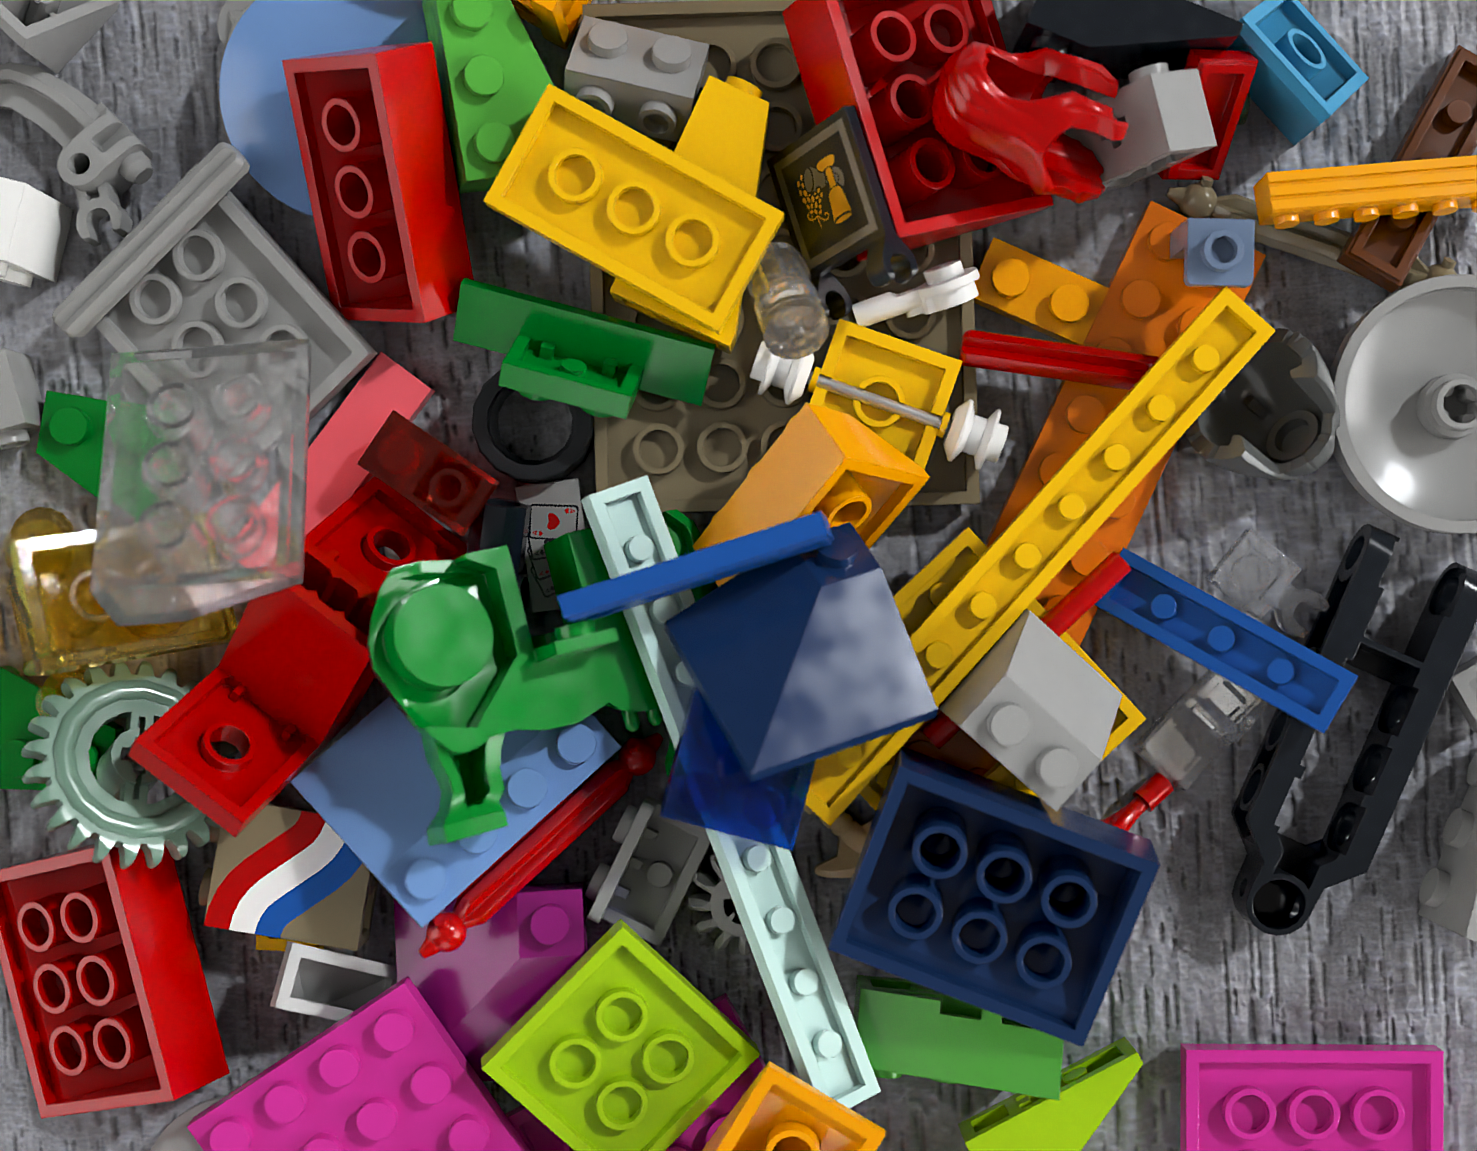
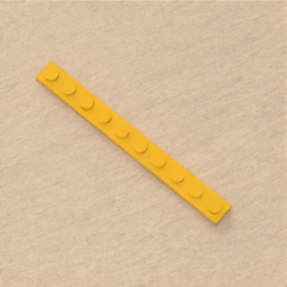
M1227 286L1212 298L909 635L937 707L1276 331ZM923 722L790 768L781 777L780 782L831 826Z

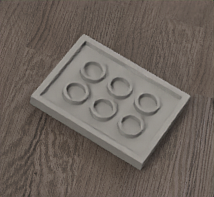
M196 163V164L189 170V172L157 203V205H158L199 163ZM230 190L95 325L237 483L248 482L378 354ZM138 224L125 236V238L138 226Z

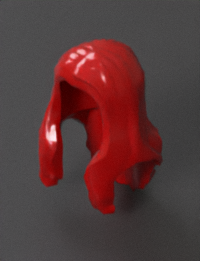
M974 41L955 51L949 57L941 70L940 80L936 84L931 111L935 129L950 145L994 164L1007 176L1031 186L1037 195L1053 194L1069 199L1074 203H1082L1100 197L1105 191V186L1100 178L1104 168L1098 162L1092 150L1083 146L1080 141L1065 135L1064 132L1070 127L1100 134L1112 141H1117L1125 138L1129 124L1116 120L1113 117V108L1082 96L1075 91L1042 98V95L1051 80L1057 78L1115 99L1119 81L1103 65L1049 48L1011 54L999 48Z

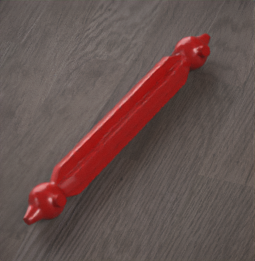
M655 733L644 739L631 738L626 741L620 748L619 760L601 765L461 892L456 899L452 912L439 913L428 923L427 937L418 953L426 959L439 952L446 953L458 949L465 941L468 928L486 923L628 791L633 776L645 775L653 769L656 763V752L663 741V737L659 733Z

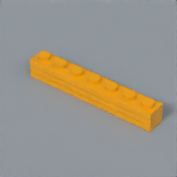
M1477 155L1267 172L1253 187L1259 226L1274 224L1275 229H1287L1299 225L1300 222L1314 221L1316 226H1325L1336 223L1344 218H1353L1354 222L1361 223L1375 220L1380 215L1393 214L1394 219H1406L1419 214V212L1432 211L1434 216H1443L1463 208H1471L1472 212L1477 213Z

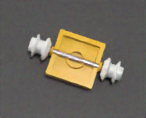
M840 318L822 368L815 366L814 372L811 369L815 358L810 343L806 342L797 352L785 349L782 333H778L774 344L765 341L761 342L750 374V378L761 381L758 395H762L772 385L784 390L785 404L789 405L802 396L806 384H809L807 392L813 393L810 404L850 414L924 470L936 437L943 438L945 432L943 447L948 461L951 462L961 452L974 456L975 470L980 471L985 460L996 463L999 459L1009 430V426L999 423L1000 409H997L986 419L975 415L974 402L969 399L955 409L951 420V413L945 411L963 362L961 360Z

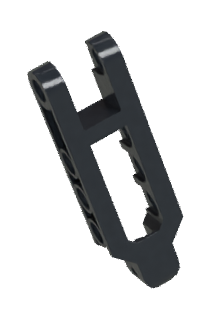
M1368 523L1362 526L1351 540L1304 645L1341 667L1346 663L1391 683L1323 839L1305 845L1278 833L1280 827L1274 825L1294 778L1301 779L1306 767L1300 764L1315 732V729L1277 708L1231 811L1247 852L1234 882L1232 891L1234 905L1243 919L1266 934L1280 936L1291 934L1298 930L1310 917L1325 888L1367 873L1477 623V571L1455 562L1450 564L1437 579L1404 654L1364 637L1384 592V588L1379 587V584L1390 562L1395 542L1400 540L1399 537Z

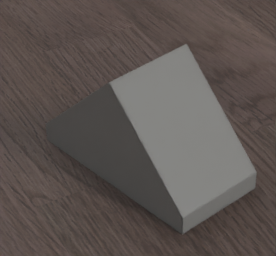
M0 0V28L22 49L58 74L118 10L120 0Z

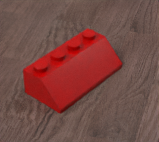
M433 42L383 45L282 60L331 303L347 320L427 323L457 312L461 282L464 278L474 280Z

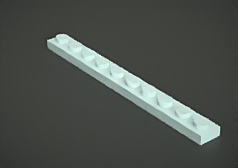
M648 475L581 499L610 579L678 557ZM691 589L624 610L625 619L799 1077L812 1087L851 1108L876 1095L881 1090L762 778L753 782L749 780L665 632V622L695 603Z

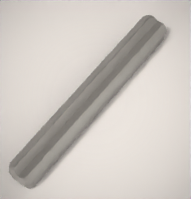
M225 142L218 143L53 311L52 319L61 330L72 338L84 337L249 171L250 164L244 155L231 144Z

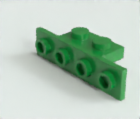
M464 278L460 285L453 341L506 354L502 361L498 386L517 390L528 399L537 401L551 399L581 407L584 412L592 416L604 418L615 416L627 419L639 390L702 406L716 344Z

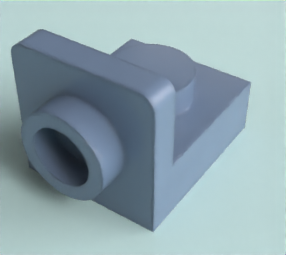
M1187 218L1170 233V259H1184L1185 285L1188 287L1221 288L1226 286L1228 288H1246L1254 281L1255 219Z

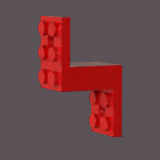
M374 476L264 570L219 665L135 739L128 756L224 830L236 837L343 729L375 677L371 669L366 646L369 619L377 592L390 570L419 561L454 560L467 553V544L378 476ZM384 546L390 548L399 556L400 560L387 558L376 548ZM225 741L231 743L240 751L242 758L227 759L220 756L212 748L211 742Z

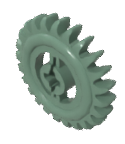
M115 660L109 670L110 677L99 667L89 666L84 673L86 684L76 678H66L60 687L65 697L48 695L42 701V710L50 716L35 717L28 725L30 733L44 739L28 742L23 747L21 755L24 758L40 760L42 763L28 769L23 775L22 782L24 784H46V788L32 800L31 808L38 809L51 805L57 807L58 811L48 822L46 831L52 832L67 824L73 825L74 830L67 844V849L70 851L77 848L89 837L94 839L93 863L100 862L112 847H117L120 857L119 866L121 869H126L134 862L139 849H142L146 865L152 869L161 862L164 845L167 847L173 860L179 861L187 854V837L195 846L202 847L210 838L206 823L215 828L220 826L175 791L171 796L157 803L147 804L148 791L159 779L132 759V762L123 760V758L130 752L135 739L191 691L198 682L191 680L181 688L176 685L177 672L175 669L168 668L161 678H157L154 676L151 663L147 661H142L137 667L136 673L131 674L125 662ZM126 718L125 732L118 736L99 759L96 768V780L91 771L89 749L93 736L102 726L117 719ZM225 741L211 742L214 751L224 758L233 757L239 752L231 743ZM133 769L142 771V773L136 778V773H133Z

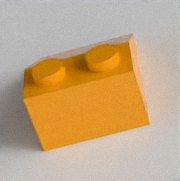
M769 1061L706 1143L702 1151H876L886 1132L882 1127Z

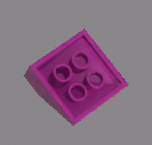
M585 882L526 885L486 923L468 928L465 941L458 949L446 953L439 952L426 959L418 953V950L427 937L428 923L423 928H420L394 899L397 982L409 976L481 1081H495L481 1069V1058L588 951L586 902L584 897ZM457 897L439 913L452 912Z

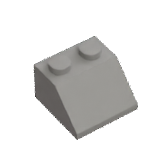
M1025 609L939 706V709L1057 812L1102 761L1122 694L1035 614Z

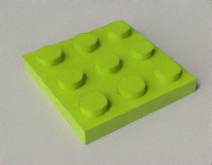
M620 918L481 1058V1069L574 1151H665L761 1054L757 1044Z

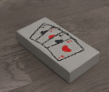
M578 478L515 487L517 501L531 505L525 562L533 613L559 609L543 545L568 532L587 529L584 508L581 503V499H583L581 484Z

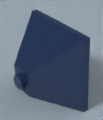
M851 522L831 528L834 538L831 541L832 544L739 573L665 622L667 636L751 782L936 718L938 708L883 570Z

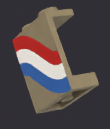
M269 803L236 837L232 836L221 826L215 828L210 825L209 839L211 843H217L213 868L208 867L206 869L199 890V904L206 906L203 926L357 951L369 940L379 881L316 811Z

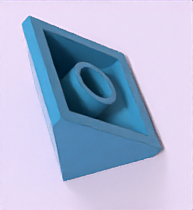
M1264 0L1239 20L1244 23L1240 35L1227 49L1249 51L1259 61L1248 96L1293 146L1330 117L1369 79L1299 0Z

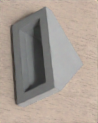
M287 941L270 1006L340 1021L396 984V966Z

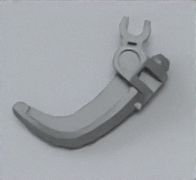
M14 62L0 65V109L19 113L43 128L64 148L58 156L57 169L59 176L65 183L76 190L80 208L76 215V230L82 240L92 246L101 245L98 224L106 216H110L112 230L125 237L132 230V220L128 212L120 206L119 198L134 183L143 184L150 179L153 174L151 163L152 151L102 102L97 105L77 89L39 67Z

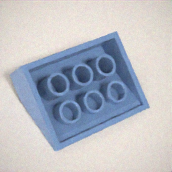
M390 696L290 781V783L418 926L423 928L616 753L621 746L592 714L578 724L548 730H512L506 732L501 748L500 762L504 791L499 803L505 810L508 826L454 842L431 846L428 843L426 829L439 811L441 790L426 760L420 733L396 707Z

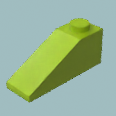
M1124 1036L1063 1068L1059 1100L1016 1093L960 1122L958 1126L969 1151H1081L1144 1063L1138 1052Z

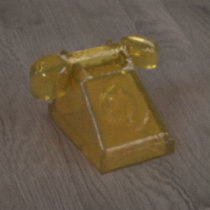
M37 507L24 512L17 518L3 540V556L7 566L11 569L6 586V594L10 596L23 655V673L30 677L49 675L40 684L35 696L36 709L40 716H50L41 707L42 701L46 696L59 695L65 697L60 687L66 678H76L86 684L84 673L87 669L84 668L229 644L237 628L212 514L150 522L145 527L142 524L75 532L72 523L63 513L52 508Z

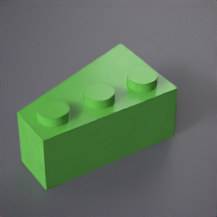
M422 0L428 41L433 42L458 192L462 194L488 191L549 83L552 85L553 83L511 0Z
M857 975L853 1019L875 1077L894 1079L900 1078L904 1074L928 1078L940 1083L964 1084L1059 1100L1064 1049L1063 1039L906 979Z

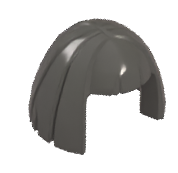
M1276 328L1272 336L1185 432L1187 439L1191 442L1190 445L1205 460L1218 467L1241 475L1273 481L1296 480L1301 476L1317 471L1332 456L1335 445V431L1340 426V411L1330 372L1319 351L1301 333L1297 331L1293 333L1290 329Z

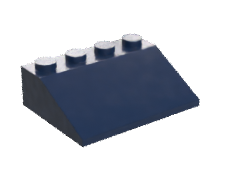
M902 746L878 803L832 933L828 950L1083 1047L1158 872L1160 862L1150 839L1062 806L1056 812L1039 797Z

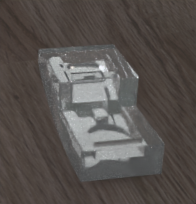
M1208 670L1155 721L1131 748L1155 772L1165 776L1172 784L1175 792L1186 791L1226 745L1238 743L1270 704Z

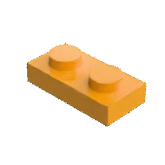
M993 237L978 268L980 277L975 281L979 295L974 298V303L1063 343L1082 346L1109 288Z

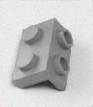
M584 15L565 67L564 92L642 135L678 143L695 106L707 66L710 44Z
M648 796L643 801L640 809L630 804L626 808L612 837L613 840L622 844L612 867L602 862L599 864L584 897L594 902L587 919L598 924L602 919L615 924L621 918L642 939L660 947L710 845V840L702 821Z

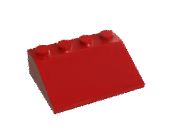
M795 0L782 12L816 126L842 107L854 105L895 232L910 250L1045 210L1054 205L1051 194L1037 195L1031 186L1007 176L994 164L950 145L934 127L931 104L936 84L940 80L941 70L949 57L955 51L960 50L963 46L973 41L1007 52L991 0ZM868 249L856 256L857 261L867 260Z
M94 844L0 868V963L41 1119L175 1101L230 1073L177 869L165 845L161 862L152 869L147 867L142 849H139L134 862L126 869H121L119 866L120 857L117 847H112L100 862L93 863Z

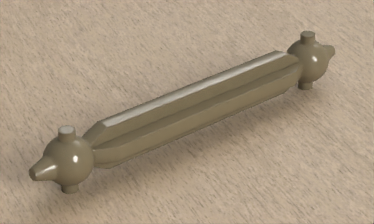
M1202 176L1200 182L1192 183L1187 187H1169L1166 197L1177 204L1181 213L1187 218L1255 219V242L1364 278L1336 261L1351 234L1350 232L1329 225L1316 226L1314 221L1300 222L1299 225L1287 229H1275L1274 224L1259 226L1255 200L1237 194L1217 196L1212 188L1214 180L1208 176ZM1417 256L1402 286L1397 290L1432 277L1457 274L1454 270L1457 262L1451 258L1444 257L1441 264L1427 267Z

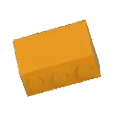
M805 403L800 411L788 421L785 430L762 459L750 469L747 478L724 507L712 517L709 526L694 543L693 548L695 551L821 511L827 517L830 528L851 522L868 549H870L930 477L922 467L850 414ZM736 575L715 582L719 587Z

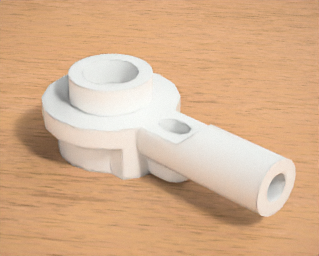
M960 259L934 266L923 272L926 282L916 288L899 294L886 292L852 304L857 325L867 327L906 313L907 318L922 313L925 315L970 301L979 295L975 281L980 277L977 267L963 269Z

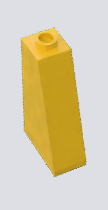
M709 75L674 152L757 198L769 123V102L761 99L762 91L748 81L728 76L724 82ZM615 278L610 289L615 302L698 340L716 344V348L731 354L736 344L743 294L720 335Z

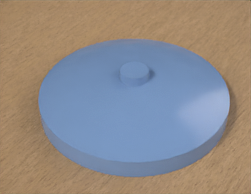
M255 0L242 15L230 36L221 63L219 78L221 114L231 145L237 148L250 164L248 172L278 201L294 211L314 219L282 60L383 45L429 42L422 0Z

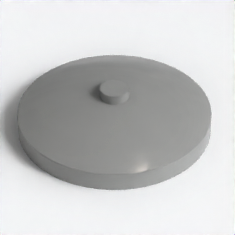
M1452 274L1422 280L1390 294L1365 312L1343 339L1329 371L1337 394L1340 411V426L1335 431L1333 453L1352 486L1365 500L1386 516L1412 528L1432 533L1469 534L1477 533V275Z

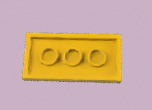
M550 83L483 200L489 208L718 335L723 330L785 219L784 212Z

